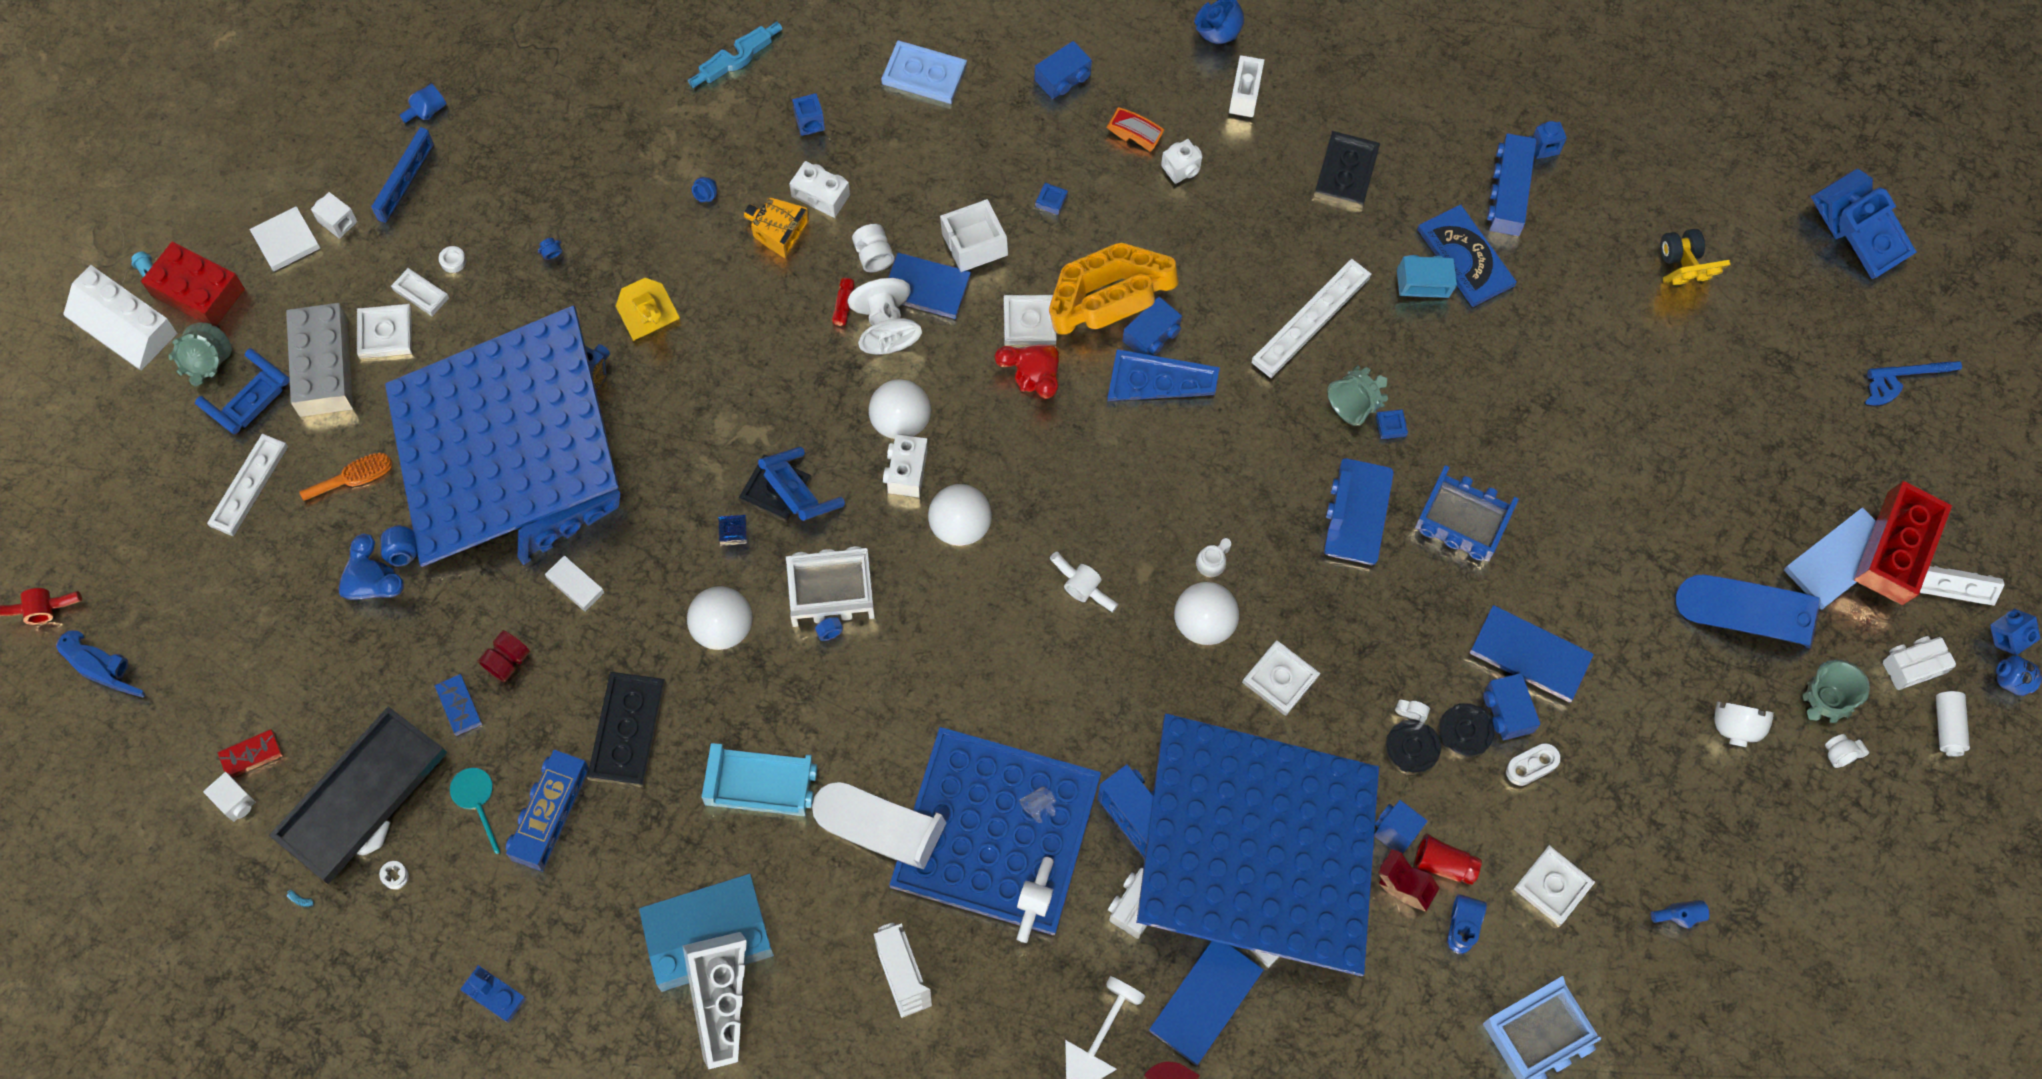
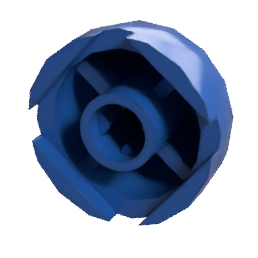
M1217 0L1211 5L1207 2L1198 11L1194 23L1197 26V31L1206 41L1214 44H1223L1233 41L1240 33L1244 25V12L1236 0Z

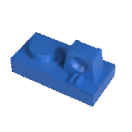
M479 965L460 989L507 1023L511 1021L526 1000L523 995Z

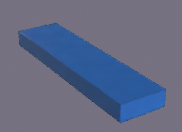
M419 128L371 206L377 220L384 223L388 221L432 149L434 143L427 129Z

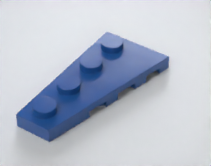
M1117 349L1107 401L1215 395L1220 367Z
M618 489L547 516L519 529L518 559L522 565L530 562L529 556L541 549L544 553L553 548L551 544L561 536L569 538L576 534L584 522L590 525L617 509L620 501Z

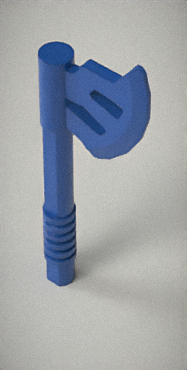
M1961 361L1868 369V378L1872 379V383L1869 384L1871 397L1865 401V404L1872 406L1883 405L1895 399L1903 388V384L1897 380L1896 376L1961 370ZM1884 378H1886L1892 390H1890L1888 386L1885 384ZM1877 387H1879V389L1881 390L1883 394L1882 397L1880 396Z

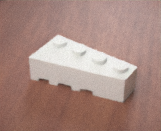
M741 932L683 945L703 1060L708 1069L738 1062L741 1025L740 1010L743 997L742 981L745 968L744 953L746 951V939Z

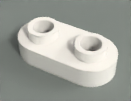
M1540 744L1514 757L1506 767V775L1513 784L1519 786L1527 785L1554 771L1560 763V754L1554 746ZM1539 757H1545L1548 760V764L1541 763ZM1516 769H1522L1524 776H1519L1516 773Z

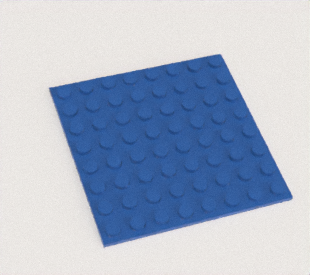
M574 305L385 383L419 564L422 567L619 488L580 322Z
M1165 713L1136 923L1363 976L1365 972L1379 766Z

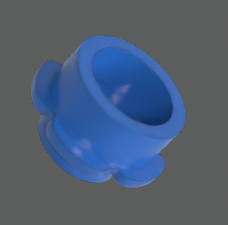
M554 238L543 240L540 243L541 247L538 249V254H541L544 260H550L559 256L563 252L560 245L561 241L554 240Z

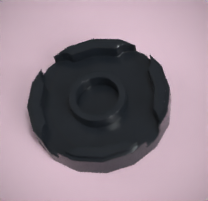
M1459 703L1454 705L1442 715L1438 724V736L1442 746L1450 754L1459 758H1475L1482 755L1492 744L1495 735L1491 718L1489 719L1482 708L1473 704Z
M1414 719L1396 724L1387 735L1384 746L1386 758L1390 764L1401 773L1412 776L1421 775L1431 770L1439 760L1442 748L1440 738L1435 730L1428 724L1425 725Z

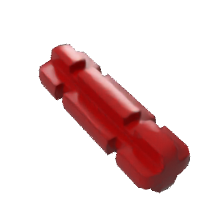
M844 277L840 281V290H838L835 311L832 317L833 324L837 326H845L847 322V314L850 308L847 300L855 286L854 280Z

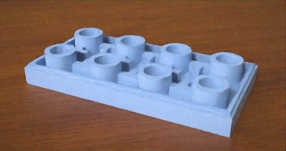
M1862 507L1790 563L1784 571L1807 595L1819 597L1821 600L1820 609H1824L1857 583L1854 581V577L1876 521Z

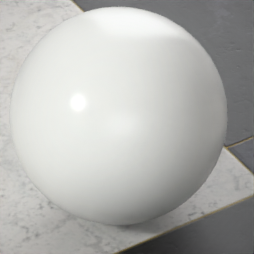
M896 379L884 383L874 392L869 403V418L873 427L882 435L895 439L896 434L912 437L917 435L926 427L931 417V404L927 394L919 385L908 380Z
M954 484L942 489L933 498L928 511V521L933 533L942 541L952 545H968L978 541L987 533L992 521V511L989 501L981 491L970 485Z
M1200 582L1191 585L1179 596L1174 609V618L1178 629L1186 638L1198 644L1213 645L1225 641L1234 633L1239 621V607L1232 593L1222 585L1213 582Z
M724 586L711 587L699 593L691 602L687 613V625L692 637L702 646L715 650L727 649L740 643L749 633L753 620L752 610L747 599L738 591Z

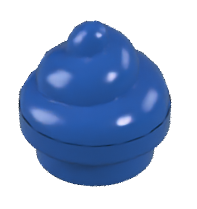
M706 177L698 178L692 186L693 196L700 202L712 201L717 195L716 181Z

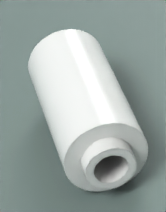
M1956 691L1939 693L1936 695L1940 750L1946 752L1948 756H1962L1965 751L1970 749L1966 695Z

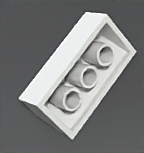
M92 265L71 285L64 316L141 371L178 334L166 317Z

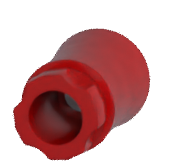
M1426 833L1417 849L1413 868L1473 885L1479 876L1482 860L1470 855L1469 852L1455 848Z

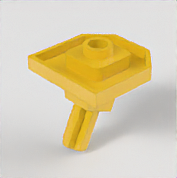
M643 278L621 288L615 307L633 342L680 320L662 283Z

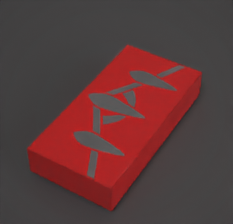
M272 729L217 752L224 772L228 773L232 778L283 756Z

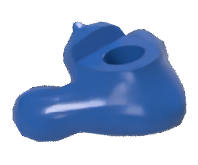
M363 533L356 536L351 543L350 557L339 583V594L345 599L393 598L400 595L404 589L403 579L398 574H395L393 568L379 561L369 559L375 547V540L372 535Z

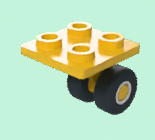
M1699 229L1686 230L1683 233L1682 239L1676 232L1665 233L1661 237L1660 250L1664 261L1669 264L1681 261L1682 268L1663 277L1664 283L1672 282L1673 285L1688 283L1689 279L1697 278L1698 282L1709 280L1714 275L1723 273L1722 269L1731 265L1730 260L1706 264L1698 263L1696 259L1702 258L1705 253V240Z

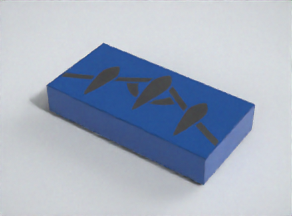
M461 674L434 685L456 736L483 725Z

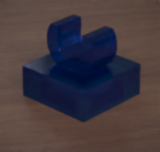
M746 515L718 517L720 546L748 544Z

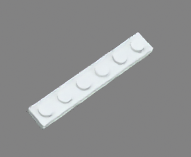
M1351 259L1252 358L1251 363L1272 378L1370 279L1371 273Z

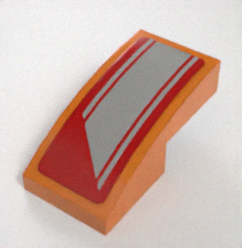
M1120 107L1116 109L1106 126L1107 129L1124 141L1131 138L1149 152L1155 148L1165 130L1147 118Z

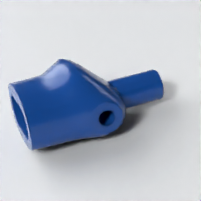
M431 83L409 97L410 108L399 116L404 123L415 116L422 120H428L438 110L446 106L447 103Z
M1702 900L1673 903L1663 910L1652 911L1651 919L1654 923L1672 920L1681 927L1691 928L1696 923L1708 921L1709 909Z

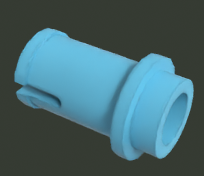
M144 251L135 253L131 258V265L134 269H138L142 277L153 266L151 255Z

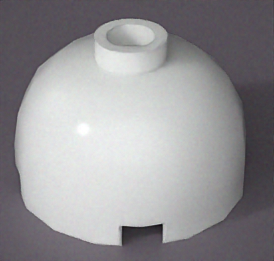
M1717 701L1714 722L1719 733L1730 738L1729 744L1747 747V742H1758L1768 734L1774 713L1766 711L1764 716V711H1759V709L1730 703L1725 705Z

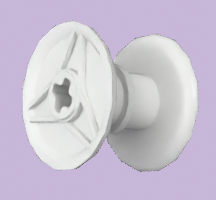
M884 278L870 281L859 286L850 294L847 300L849 307L857 313L869 315V322L873 325L861 334L858 341L860 349L864 352L876 355L889 354L911 346L920 338L922 334L920 325L913 320L900 318V310L897 308L908 299L911 292L909 284L904 280Z

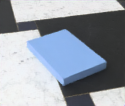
M898 40L881 82L883 85L952 104L966 69L967 60Z

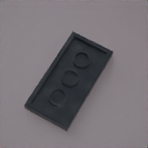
M610 672L588 770V780L644 787L666 684L665 679Z

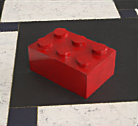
M171 241L141 280V283L152 297L203 323L212 324V326H217L245 290L236 273Z

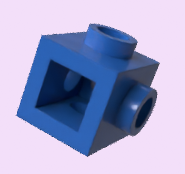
M2015 608L1990 624L1995 647L2014 655H2018L2041 639L2036 617Z

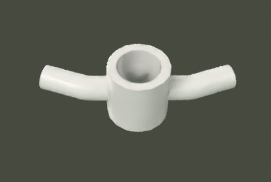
M1054 552L1050 556V560L1069 578L1064 588L1072 597L1078 601L1085 602L1090 596L1112 613L1116 610L1118 603L1096 588L1101 582V577L1095 570L1084 564H1080L1075 570L1059 552Z
M1049 857L1043 858L1035 883L1025 881L1017 908L1025 910L1016 940L1024 943L1028 942L1036 914L1045 917L1051 901L1053 889L1045 887L1054 863L1053 859Z

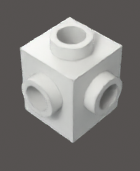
M1189 139L1181 143L1176 142L1163 152L1161 166L1176 184L1185 178L1194 177L1200 171L1202 153L1196 145L1193 146Z

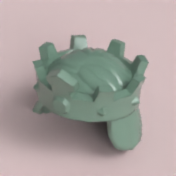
M200 322L189 325L183 331L182 337H178L172 342L174 348L168 355L169 360L174 359L178 366L176 372L180 376L183 374L191 376L189 382L196 387L203 383L204 378L208 376L212 378L221 362L231 355L232 347L228 337L222 330L220 331L218 327L212 326V324Z
M1356 365L1352 371H1348V374L1343 379L1329 383L1327 388L1328 399L1335 412L1345 422L1353 426L1361 425L1370 413H1376L1378 408L1385 407L1383 402L1388 400V395L1381 394L1379 390L1387 386V378L1378 375L1375 378L1376 380H1373L1368 376L1371 369L1365 367L1363 370H1359V365Z
M1837 659L1829 660L1826 663L1823 662L1817 670L1816 677L1812 676V679L1806 683L1808 689L1803 694V700L1809 701L1812 705L1807 711L1808 718L1818 721L1824 715L1830 718V723H1837L1842 717L1848 719L1852 712H1855L1854 708L1864 704L1868 699L1870 687L1866 674L1859 667L1857 668V665L1848 661Z

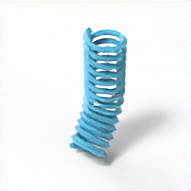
M289 890L290 892L287 894V897L298 904V906H313L312 898H302L294 891Z

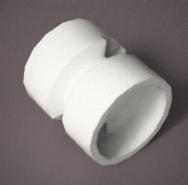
M865 225L854 232L852 240L856 251L859 253L862 267L866 272L884 270L894 262L892 249L887 243V237L881 225Z

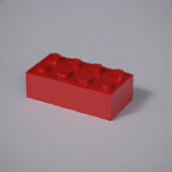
M1902 481L1888 491L1854 581L1901 605L1917 597L1952 505L1905 481Z

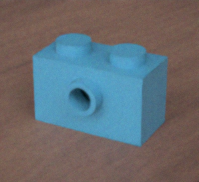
M1409 255L1404 256L1397 267L1400 296L1449 298L1457 286L1454 258Z

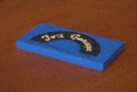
M1461 204L1418 226V232L1435 256L1454 258L1457 287L1472 308L1515 287L1517 281Z

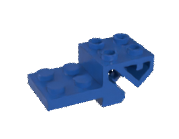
M1855 169L1810 196L1835 239L1843 236L1847 237L1871 279L1880 276L1917 253L1892 211L1896 205L1888 191L1881 187L1873 190V178L1863 171Z

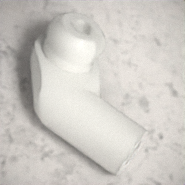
M385 821L357 854L367 855L381 848L390 822Z

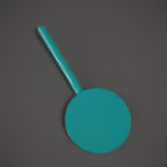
M464 769L456 774L450 784L451 798L461 808L477 809L493 850L496 854H499L500 849L482 808V805L491 797L493 791L492 780L482 769Z

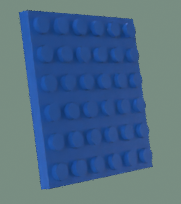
M939 727L913 811L930 817H934L936 813H939L946 821V825L925 868L921 869L897 861L890 881V888L1021 925L1025 910L1017 908L1024 883L1026 880L1035 883L1043 858L1049 857L1053 859L1054 863L1045 887L1053 889V894L1046 916L1043 917L1036 914L1032 929L1055 936L1101 772Z

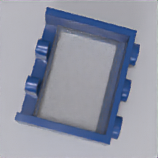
M1445 465L1415 528L1427 537H1436L1444 541L1450 548L1462 549L1468 552L1476 560L1489 562L1519 499L1514 497L1511 503L1508 504L1495 498L1498 491L1494 488H1488L1486 493L1471 487L1473 480L1470 477L1464 476L1461 482L1446 475L1450 467Z

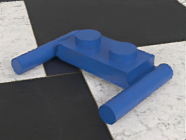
M252 348L245 352V357L263 371L256 375L221 411L203 396H199L195 400V405L232 434H237L241 426L245 428L283 391L281 387L287 385L290 381L286 374Z
M802 447L759 459V467L766 470L764 473L765 478L794 514L799 513L801 520H807L844 507L845 501L842 497L819 504L815 496L788 464V461L804 456L805 452Z

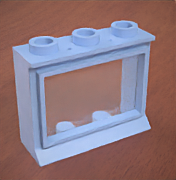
M1563 976L1493 1015L1483 1023L1516 1079H1547L1545 1072L1552 1068L1556 1072L1561 1071L1572 1064L1569 1058L1576 1054H1579L1581 1058L1596 1050L1594 1044L1601 1040V1037L1597 1035L1567 988Z

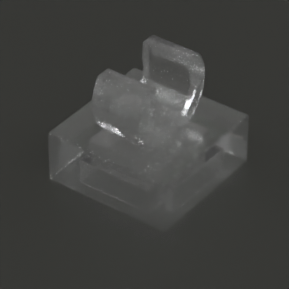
M1041 787L1019 800L1023 810L1029 813L1038 823L1043 822L1040 817V812L1043 809H1047L1051 816L1055 815V809L1051 804L1055 803L1056 800L1052 792L1045 787Z

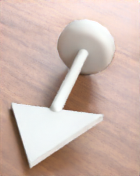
M1112 976L1109 977L1106 983L1107 988L1117 994L1118 997L1090 1050L1086 1052L1065 1040L1066 1079H1102L1117 1070L1095 1057V1054L1124 1000L1126 999L1136 1005L1141 1004L1146 997L1144 994Z

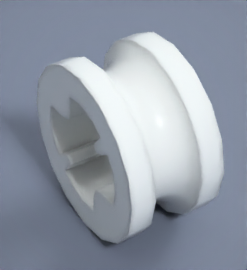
M398 861L387 862L380 869V880L390 889L402 888L408 881V870ZM397 869H400L398 871L399 879L395 881L392 878L391 882H389L391 878L389 872L391 870L397 872Z

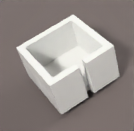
M988 199L940 216L942 235L950 251H952V256L960 272L1008 256L1007 236Z

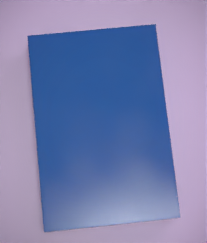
M897 253L889 278L904 280L910 286V295L901 305L956 319L971 277V272H960L958 268Z

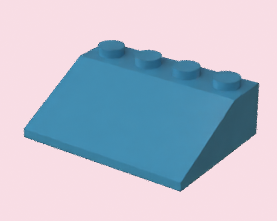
M751 874L639 908L656 984L661 992L689 983L683 945L741 932L746 939L744 965L774 956Z

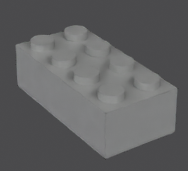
M340 303L286 310L292 406L300 417L352 410L348 317Z

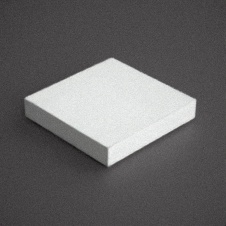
M297 207L250 229L273 272L320 249Z
M1004 295L1005 345H1056V332L1053 330L1049 314V306L1053 295Z
M410 304L357 309V355L359 359L412 354V313Z
M1276 640L1243 679L1242 683L1283 715L1287 716L1317 680L1320 673Z
M1549 845L1514 890L1560 927L1594 885L1595 881Z

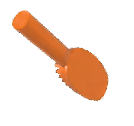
M385 453L369 454V456L352 461L351 464L344 467L340 475L299 491L303 501H306L344 484L348 486L366 484L389 472L392 468V460Z

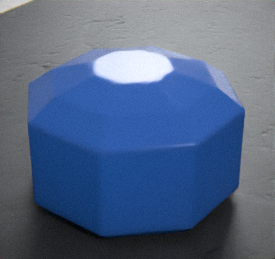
M828 617L816 625L815 631L819 640L828 641L841 634L843 627L838 617Z

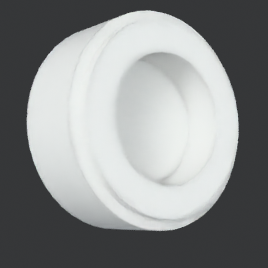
M449 246L440 252L439 262L446 272L456 273L465 267L466 257L459 247Z

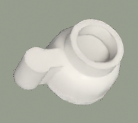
M1224 538L1219 546L1210 545L1200 551L1196 559V566L1202 575L1216 577L1223 573L1226 567L1225 553L1230 551L1231 541Z
M1845 734L1832 738L1825 745L1828 750V758L1835 768L1843 767L1857 758H1863L1869 754L1868 749L1861 740L1854 742L1848 739Z

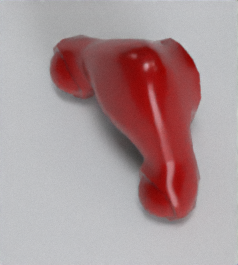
M1047 344L1021 348L1003 346L997 350L994 355L997 365L1000 367L1015 365L1017 367L1015 379L1020 391H1036L1043 399L1054 397L1059 387L1057 381L1059 352L1055 346Z

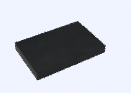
M1332 131L1314 197L1362 209L1380 143Z

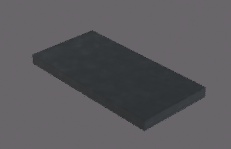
M388 706L269 836L325 883L329 884L448 752Z

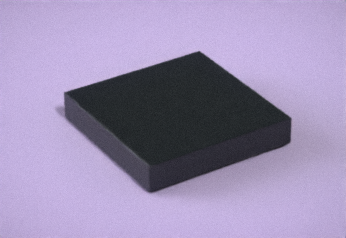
M757 465L741 492L739 501L787 523L793 512L765 478L764 473L766 470L761 469ZM792 467L804 484L808 486L812 479L811 475Z

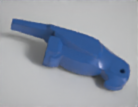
M71 630L61 635L56 645L58 651L83 677L142 698L146 695L143 690L116 680L122 679L129 666L128 659L124 658L123 655L114 654L110 656L99 648L82 645L81 639H84L85 636L79 631Z

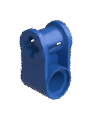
M1457 894L1452 908L1451 924L1447 937V943L1452 951L1464 954L1477 943L1486 912V902ZM1460 933L1464 934V939L1467 940L1466 942L1462 941V936L1459 935Z

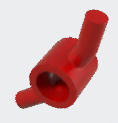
M28 589L20 594V604L0 605V616L23 614V621L27 624L47 623L53 619L52 609L81 602L82 595L79 591L60 597L50 598V591L47 589Z

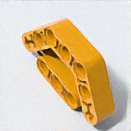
M1116 243L1066 264L1061 270L1049 306V314L1054 332L1061 335L1071 333L1076 325L1083 322L1091 329H1099L1151 307L1155 302L1154 292L1158 290H1172L1179 283L1174 258L1126 243ZM1122 278H1123V279H1126V280H1123V281H1121V282H1119V283H1116V284H1114V285H1112V286H1109V287H1107V288H1104V289H1102V290H1100V291H1097V292H1095V293H1093V294H1090V295L1086 296V293H1089V292H1091V291H1093V290H1096V289H1098V288H1101V287H1103V286H1105V285H1108V284H1110V283H1112V282H1115V281H1117V280H1120V279H1122Z

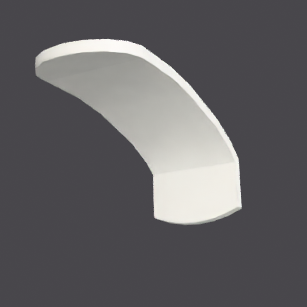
M841 782L830 783L821 788L815 795L812 804L814 818L826 831L869 850L921 869L925 868L946 825V821L939 813H936L934 817L926 816Z

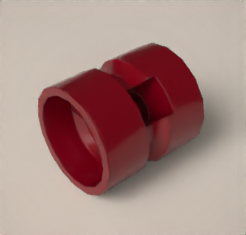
M502 630L493 640L494 648H487L477 662L491 675L502 682H506L515 671L514 664H521L530 653V650L515 636Z

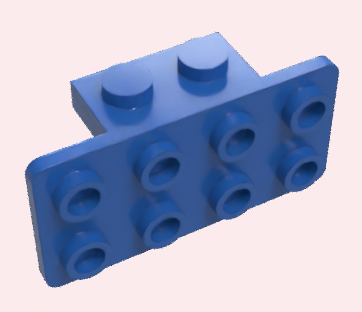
M1347 458L1341 461L1338 479H1333L1330 494L1335 495L1333 503L1329 502L1326 518L1330 519L1324 549L1326 555L1369 565L1377 563L1394 473L1392 468Z

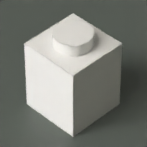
M330 192L323 198H320L311 208L317 222L339 239L358 222L351 208Z
M226 772L203 791L233 822L246 816L250 812L251 806L256 803Z

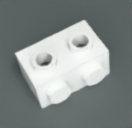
M807 161L803 163L789 183L791 197L833 218L836 217L850 196L849 182L844 177L833 175L825 171L820 165L811 164Z
M895 435L894 444L890 443L888 447L887 459H891L890 468L885 467L883 483H887L888 493L920 498L928 452L927 438Z

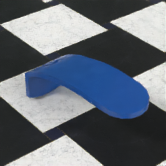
M1694 575L1687 578L1679 586L1676 593V605L1679 612L1687 620L1699 624L1781 639L1805 645V648H1812L1821 604L1819 597L1710 575Z

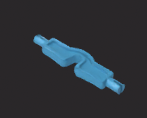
M776 21L766 29L760 26L749 34L737 39L734 46L739 54L736 56L731 55L726 50H720L711 59L698 67L699 73L688 79L690 86L695 88L705 80L708 83H712L728 71H735L746 66L755 53L772 43L771 37L782 31L780 23Z

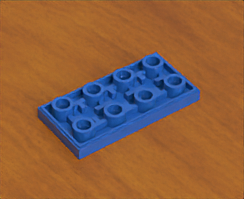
M1494 605L1470 651V654L1513 675L1522 673L1525 681L1569 703L1573 700L1594 655Z
M1212 941L1150 1027L1149 1032L1197 1066L1264 969L1232 946Z

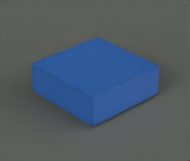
M1044 183L1035 202V207L1059 215L1068 196V191Z
M1403 409L1377 412L1376 420L1380 439L1407 436L1408 430Z

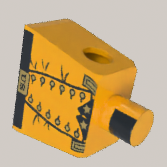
M768 198L761 209L749 204L744 212V218L752 221L753 237L785 259L809 223L807 208L774 198Z

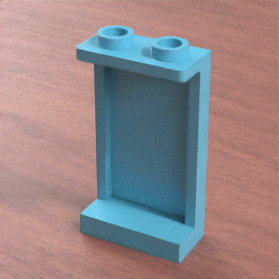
M711 743L702 800L707 806L806 816L807 808H812L814 792L809 790L811 781H816L818 765L814 764L812 755L806 754V758L725 750L722 744Z

